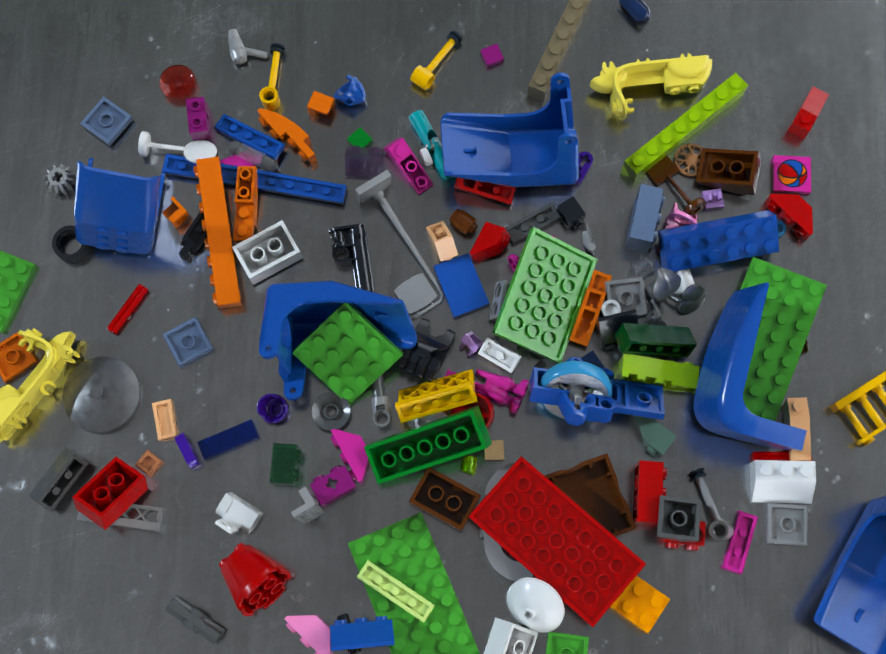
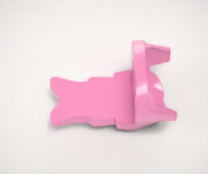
M675 202L671 212L665 219L664 229L696 224L697 215L690 216L680 211Z

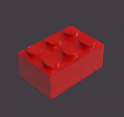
M115 457L72 498L76 510L106 530L148 490L144 475L118 457Z
M639 460L634 465L632 517L635 525L656 527L658 524L660 495L666 496L663 480L667 478V468H664V462Z

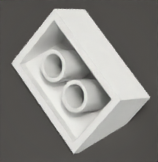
M754 460L750 463L751 503L812 504L816 485L815 461Z
M495 617L484 654H532L538 632Z

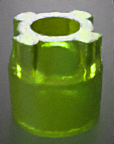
M465 455L459 470L474 475L478 458Z

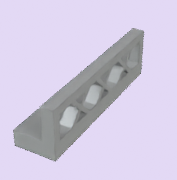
M304 487L298 491L305 504L291 512L295 519L305 525L325 513L316 496L308 488Z
M132 504L122 514L124 518H118L111 526L160 532L164 508ZM134 508L140 515L135 519H129L125 513ZM150 511L158 512L156 522H149L145 515ZM78 512L77 520L82 522L94 523L85 515Z

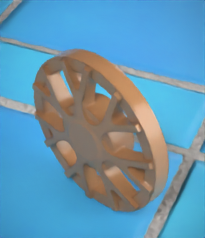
M689 143L681 146L676 151L674 164L682 175L697 177V170L699 168L697 165L700 163L699 156H701L702 152L701 146ZM688 148L690 153L686 154L684 149ZM694 148L699 150L698 154L693 153ZM678 154L685 156L684 160L677 159ZM682 163L686 166L683 170L679 166ZM689 168H694L695 173H689Z

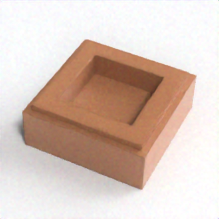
M146 450L135 466L149 477H152L163 464V461L149 450Z

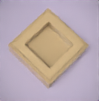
M491 440L492 444L484 449L485 461H503L504 440Z

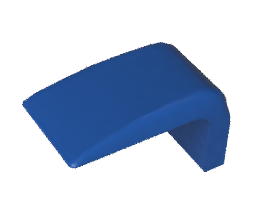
M766 282L737 290L727 301L706 350L694 397L693 409L696 420L703 428L718 435L770 449L802 451L807 430L752 414L745 406L743 391L769 283Z

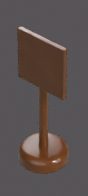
M665 156L646 171L647 175L656 185L665 180L670 182L688 204L683 212L690 216L698 215L706 207L707 202L704 198H697L691 201L672 179L671 176L679 172V169L668 156Z

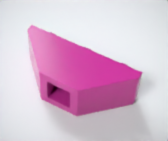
M337 429L331 430L333 436L330 438L334 446H339L342 450V453L339 455L344 464L349 463L352 469L349 471L354 482L358 480L360 484L364 483L370 462L364 449L366 445L362 437Z

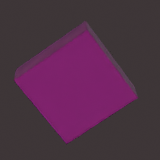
M498 44L480 50L487 68L504 62V57Z

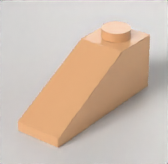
M807 397L787 398L782 406L784 424L807 430L802 451L789 450L790 461H811L810 414Z

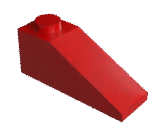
M813 86L787 132L804 140L821 112L829 94Z
M457 178L454 186L455 189L509 205L512 203L516 187Z

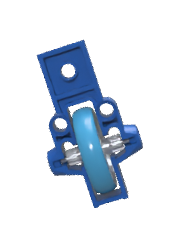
M571 357L550 369L533 367L530 377L529 401L542 403L547 411L559 418L565 419L569 425H582L586 420L607 423L615 413L661 420L665 416L663 386L614 379L615 375L611 370L585 362L578 357Z

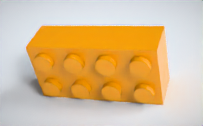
M636 576L609 609L644 634H648L670 601V598Z

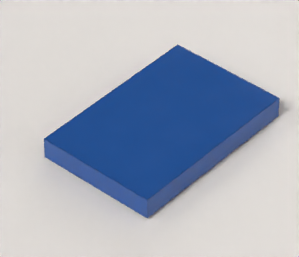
M469 253L433 266L454 319L490 305Z

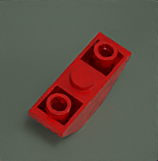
M771 193L765 201L767 208L771 212H775L786 225H789L797 237L806 241L813 234L812 207L798 194Z

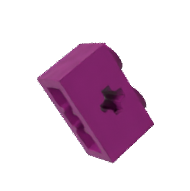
M205 98L186 99L188 128L192 140L212 139L209 108Z
M341 465L335 466L330 470L331 473L326 476L322 474L315 477L313 483L310 484L322 507L357 489L345 465L342 467ZM331 480H333L334 482L338 481V483L335 484V489L328 487L330 486Z

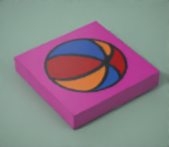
M773 155L772 192L810 194L811 157Z

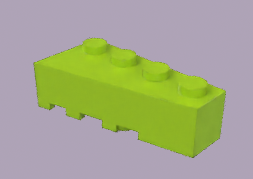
M623 354L619 361L618 379L663 386L665 390L695 393L700 366H695L691 362L678 363L673 360Z

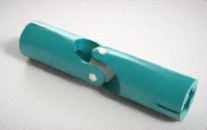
M423 110L413 112L408 118L424 147L429 151L443 180L452 178V176L444 175L442 144Z

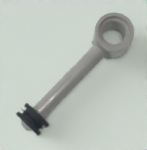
M696 468L689 475L693 477L692 481H697L713 522L709 526V534L715 540H728L733 535V526L719 516L704 480V477L707 476L704 473L705 469ZM720 525L725 527V534L723 536H720L717 532V528Z

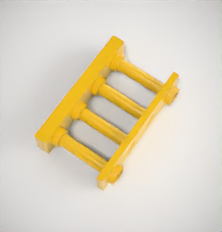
M886 371L829 406L833 413L838 410L841 413L844 412L859 433L861 439L855 442L856 446L862 443L865 446L875 440L873 436L886 429V423L883 422L866 398L868 397L866 393L872 390L873 393L876 392L886 406V392L882 388V382L886 380ZM854 400L857 403H861L878 427L869 434L851 410L852 406L850 403Z

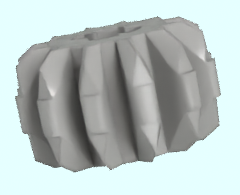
M60 164L59 167L53 165V170L47 169L48 175L43 176L45 179L44 186L48 188L51 194L55 193L60 197L62 193L67 195L68 190L73 191L71 186L76 185L74 180L76 175L70 167L67 166L65 168L64 165Z

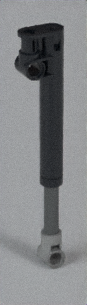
M353 224L329 229V234L332 235L333 240L331 247L335 264L339 267L352 266L355 287L375 292L366 226L364 224ZM339 254H346V257L344 259H337V256ZM382 374L371 384L373 393L371 404L375 426L380 430H385L391 426L392 419L389 399L385 395ZM382 415L388 418L385 424L377 422V419Z

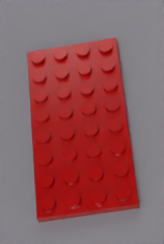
M522 456L468 516L537 579L552 586L558 592L562 601L591 627L595 626L646 565L643 560Z

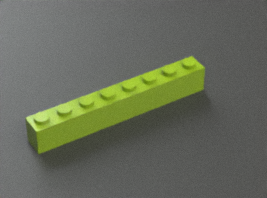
M734 73L624 161L622 170L635 182L656 163L669 155L742 97L748 84L737 73Z

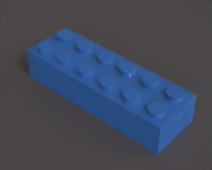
M769 210L658 230L661 266L672 271L779 252L777 215Z

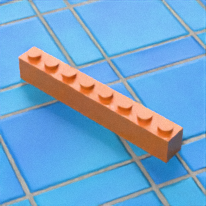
M219 156L196 159L197 166H193L195 177H199V184H196L197 194L202 197V202H199L200 213H204L205 218L201 222L203 231H207V238H204L205 248L209 249L210 256H207V263L209 268L212 267L213 272L212 275H209L211 286H215L216 292L212 293L213 303L217 304L219 309L242 306Z

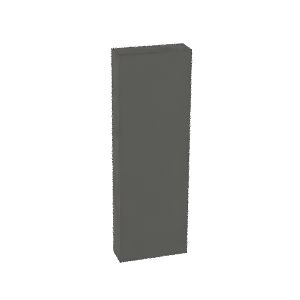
M553 203L542 207L505 228L511 236L510 243L512 246L527 239L532 227L542 231L560 221L561 216Z

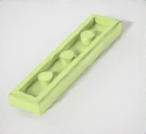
M367 560L357 575L358 579L423 623L435 607L434 604L369 560Z

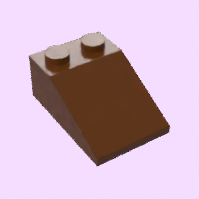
M702 148L696 183L735 194L755 195L761 166L759 151Z

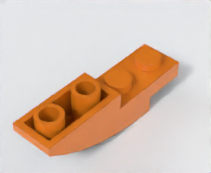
M262 108L257 110L259 122L264 127L268 126L269 132L274 139H279L282 143L287 140L292 148L296 147L299 150L298 154L303 161L307 160L311 165L317 161L315 153L308 146L311 143L309 135L302 128L278 113Z
M256 166L237 167L234 200L236 203L234 242H242L254 235V228L257 227L258 178Z

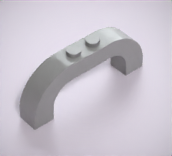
M515 462L503 466L491 477L487 484L484 498ZM480 528V538H484V550L487 560L500 576L512 582L526 577L533 578V574L521 563L509 559L502 551L501 546Z

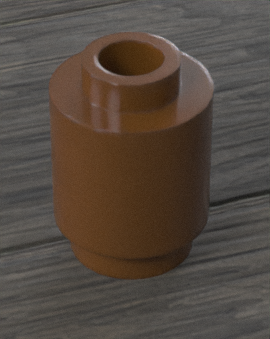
M456 209L449 219L452 225L465 235L473 234L478 227L476 224L477 219L464 210Z

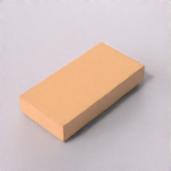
M172 399L152 403L158 441L173 439L178 435Z

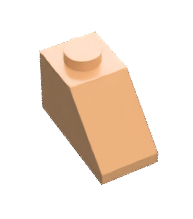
M444 221L426 227L440 261H448L458 255L453 236Z

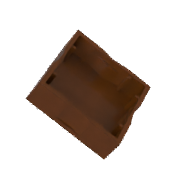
M608 453L581 462L573 468L545 475L547 479L615 537L637 529L628 504L620 492L618 479Z

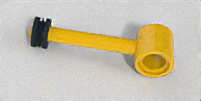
M451 31L447 36L448 42L427 67L417 66L410 77V81L425 91L430 88L435 80V75L432 73L453 46H458L462 42L463 38L458 32Z
M272 43L270 46V54L273 55L269 84L259 94L263 107L270 111H274L280 106V98L275 89L280 56H283L285 46L280 43Z

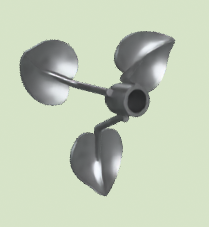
M657 268L655 281L649 283L645 289V293L652 298L650 302L654 306L657 318L651 316L644 324L666 326V323L661 320L662 316L656 304L657 302L662 303L669 297L677 302H681L679 305L680 312L685 314L692 313L704 302L706 291L702 286L694 284L683 291L682 299L671 295V293L679 289L681 285L680 276L672 270Z

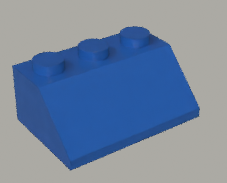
M387 616L375 617V621L367 622V618H357L355 623L348 624L346 620H336L334 625H330L331 651L395 645L392 619L388 620Z

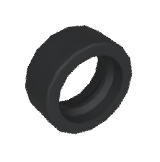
M73 225L60 228L52 239V249L55 254L68 263H77L85 259L91 249V246L82 244L81 248L73 254H65L62 251V241L67 236L75 234V226Z

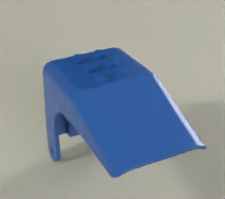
M557 73L551 77L550 100L543 108L537 111L516 114L446 113L441 118L443 169L446 176L510 187L575 184L579 179L578 137L576 130H574L570 78L566 73Z
M89 158L87 166L81 161H77L74 204L77 241L83 245L97 247L101 250L111 249L120 253L128 252L140 255L149 253L153 247L166 172L162 171L161 176L141 177L93 168L94 158Z
M335 281L272 284L267 288L265 294L259 353L264 359H272L277 356L279 360L278 373L284 381V395L288 400H297L303 394L307 366L292 352L342 303H351L399 349L413 348L417 342V334L403 300Z
M886 496L874 498L867 504L838 558L814 615V622L818 626L864 654H886Z

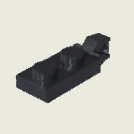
M199 212L182 238L180 245L183 248L179 255L187 260L191 252L195 254L204 243V238H207V231H203L201 220H205L204 213Z

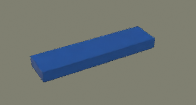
M223 114L214 126L215 131L275 160L278 159L285 148L284 143L226 114Z

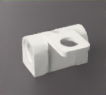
M490 336L486 338L478 352L479 355L510 373L514 372L522 358V355L515 352L518 345L510 343L503 338L497 341Z
M229 492L224 495L215 511L216 514L223 517L216 520L215 524L230 534L241 529L249 535L264 513L233 492Z

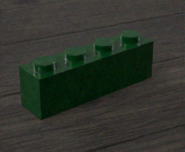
M622 323L615 334V339L622 354L689 357L697 346L689 327Z

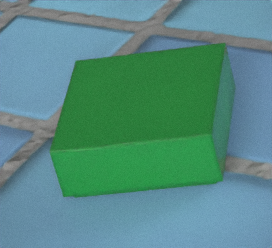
M359 127L347 138V141L361 153L373 142V139Z

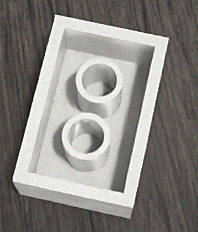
M283 220L232 247L253 285L303 259Z

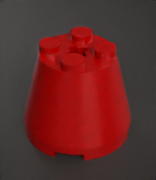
M244 543L238 544L234 548V552L219 563L221 574L235 605L244 616H252L254 614L253 611L261 607L265 610L273 604L285 591L286 587L284 584L291 578L290 572L283 565L254 546L244 545Z

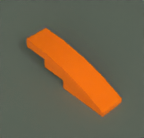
M597 270L593 271L569 339L570 341L588 347L606 295L604 282L611 281V275Z

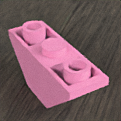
M318 615L286 616L284 618L288 622L286 624L287 628L293 633L297 631L302 636L300 641L307 648L311 646L316 651L314 654H332L330 627Z

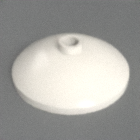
M521 578L515 581L507 592L508 608L513 617L525 628L545 633L555 630L562 623L565 615L564 603L558 592L548 583L537 578Z

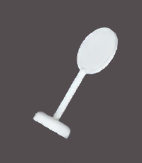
M141 131L139 136L138 153L140 157L148 156L151 147L184 151L185 158L192 163H196V159L216 157L217 155L215 145L205 140L192 141L183 147L151 143V135L147 131Z

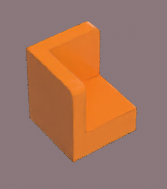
M314 91L307 105L308 113L316 116L317 112L328 115L330 109L336 106L335 99Z
M172 196L170 199L173 203L162 213L177 229L190 218V215Z

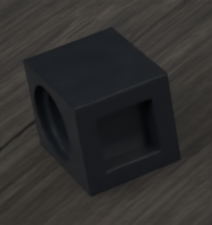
M574 196L557 206V211L568 230L572 227L578 228L584 223L586 213Z

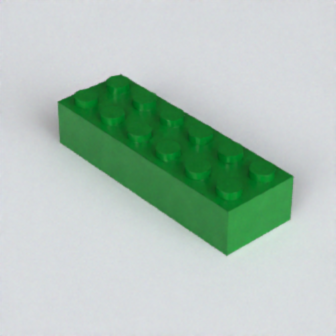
M475 406L373 441L366 445L364 449L376 481L380 484L486 449L492 444L479 406Z

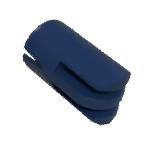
M642 0L619 1L620 5L634 20L642 23L650 20L651 11Z

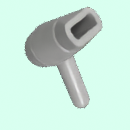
M230 29L228 31L229 52L234 64H244L247 61V55L262 59L269 57V54L265 51L244 47L237 29Z

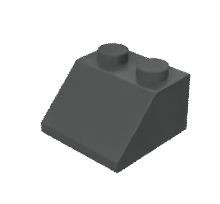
M660 495L657 537L686 543L698 542L701 500Z

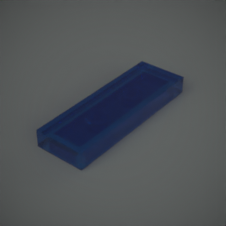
M251 419L197 443L203 459L206 461L260 437Z

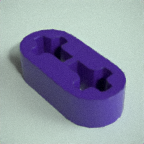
M589 152L579 153V179L575 184L571 185L581 184L590 170L593 156ZM584 158H587L588 160H587V162H585V164L583 165V167L580 166V165H581V161H582Z
M182 432L175 436V441L190 469L200 465L198 457L185 433Z

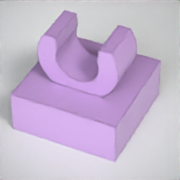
M721 189L702 191V198L707 202L704 211L724 208Z
M471 331L460 339L463 343L460 344L459 348L463 349L465 346H468L469 352L466 355L470 356L479 351L484 342Z

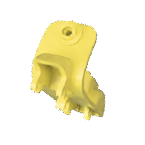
M688 53L687 57L682 54L680 58L651 61L649 58H646V61L641 62L637 59L636 62L620 67H615L612 61H610L609 67H607V64L603 62L600 76L591 80L590 87L599 93L610 94L612 113H615L616 117L623 121L626 119L627 114L634 113L635 108H628L627 104H633V99L628 98L625 100L621 91L622 88L663 83L666 94L696 93L705 85L710 76L712 59H709L708 55L691 56Z
M35 328L32 330L27 329L26 331L19 330L18 334L23 339L19 341L18 345L23 347L26 343H29V347L26 349L29 353L37 347L43 349L46 354L18 389L10 384L0 388V443L3 440H8L17 428L23 429L22 422L28 423L26 417L42 397L50 395L47 391L51 386L57 387L55 381L62 373L67 362L75 364L76 361L72 359L73 356L80 358V354L71 348L76 338L72 331L62 332L48 342L41 338L43 334Z

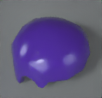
M266 394L257 403V413L268 423H279L288 414V403L278 394Z

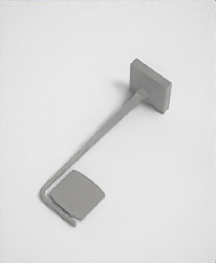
M385 170L356 188L355 195L359 204L371 198L378 200L440 292V299L433 303L432 301L435 300L437 294L423 273L411 277L394 290L397 297L403 300L408 314L417 312L412 317V320H415L439 305L444 300V292L384 197L383 191L391 185V174L388 170ZM428 304H432L426 309L422 310L421 312H418L420 309L424 308Z

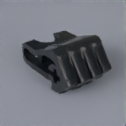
M422 317L415 328L417 334L416 345L411 349L402 350L403 356L398 359L396 367L402 370L406 368L404 372L412 375L415 373L414 377L418 379L424 377L425 381L431 383L439 373L454 341L456 332L448 329L444 335L434 337L430 335L428 330L430 320Z

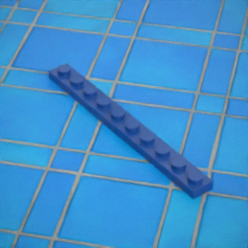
M166 154L162 171L166 172L165 174L199 179L194 174L193 166H197L196 163L188 161L183 156ZM220 163L223 183L236 186L238 166ZM257 170L258 190L344 205L347 185Z

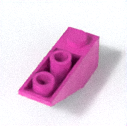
M396 138L383 148L392 163L418 195L433 185V182L403 138Z

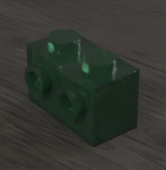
M273 443L270 483L272 485L296 486V481H300L298 462L302 461V450H299L300 447L297 444Z

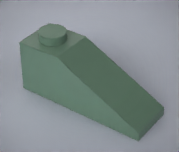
M629 415L641 441L647 447V452L654 457L663 456L677 436L653 418Z

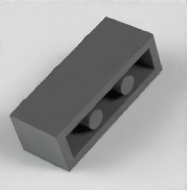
M65 447L29 496L35 503L52 512L89 463Z

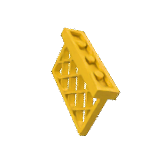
M473 369L435 379L431 383L425 382L400 389L398 402H395V408L401 423L477 402Z

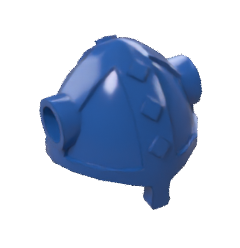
M348 74L346 79L349 81L335 92L334 98L348 106L365 102L366 94L362 83L357 77H352Z

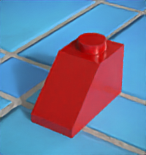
M485 222L469 255L476 263L496 256L503 252L504 248L509 244L511 236L504 227Z

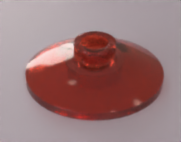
M184 65L168 67L163 71L159 79L161 91L172 99H181L188 96L196 85L194 73Z

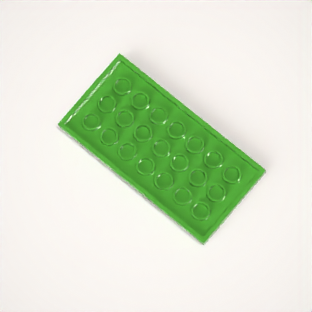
M753 257L740 289L766 282L769 283L743 391V401L746 408L752 414L776 421L827 285Z
M421 512L348 543L359 572L367 560H369L435 605L423 623L364 583L376 616H387L388 620L392 619L395 645H388L391 654H480Z

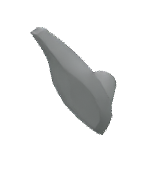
M585 221L582 229L584 247L588 253L594 256L596 249L595 241L588 228V223Z

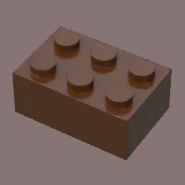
M429 467L412 494L409 504L462 532L469 520L468 516L475 509L481 495Z

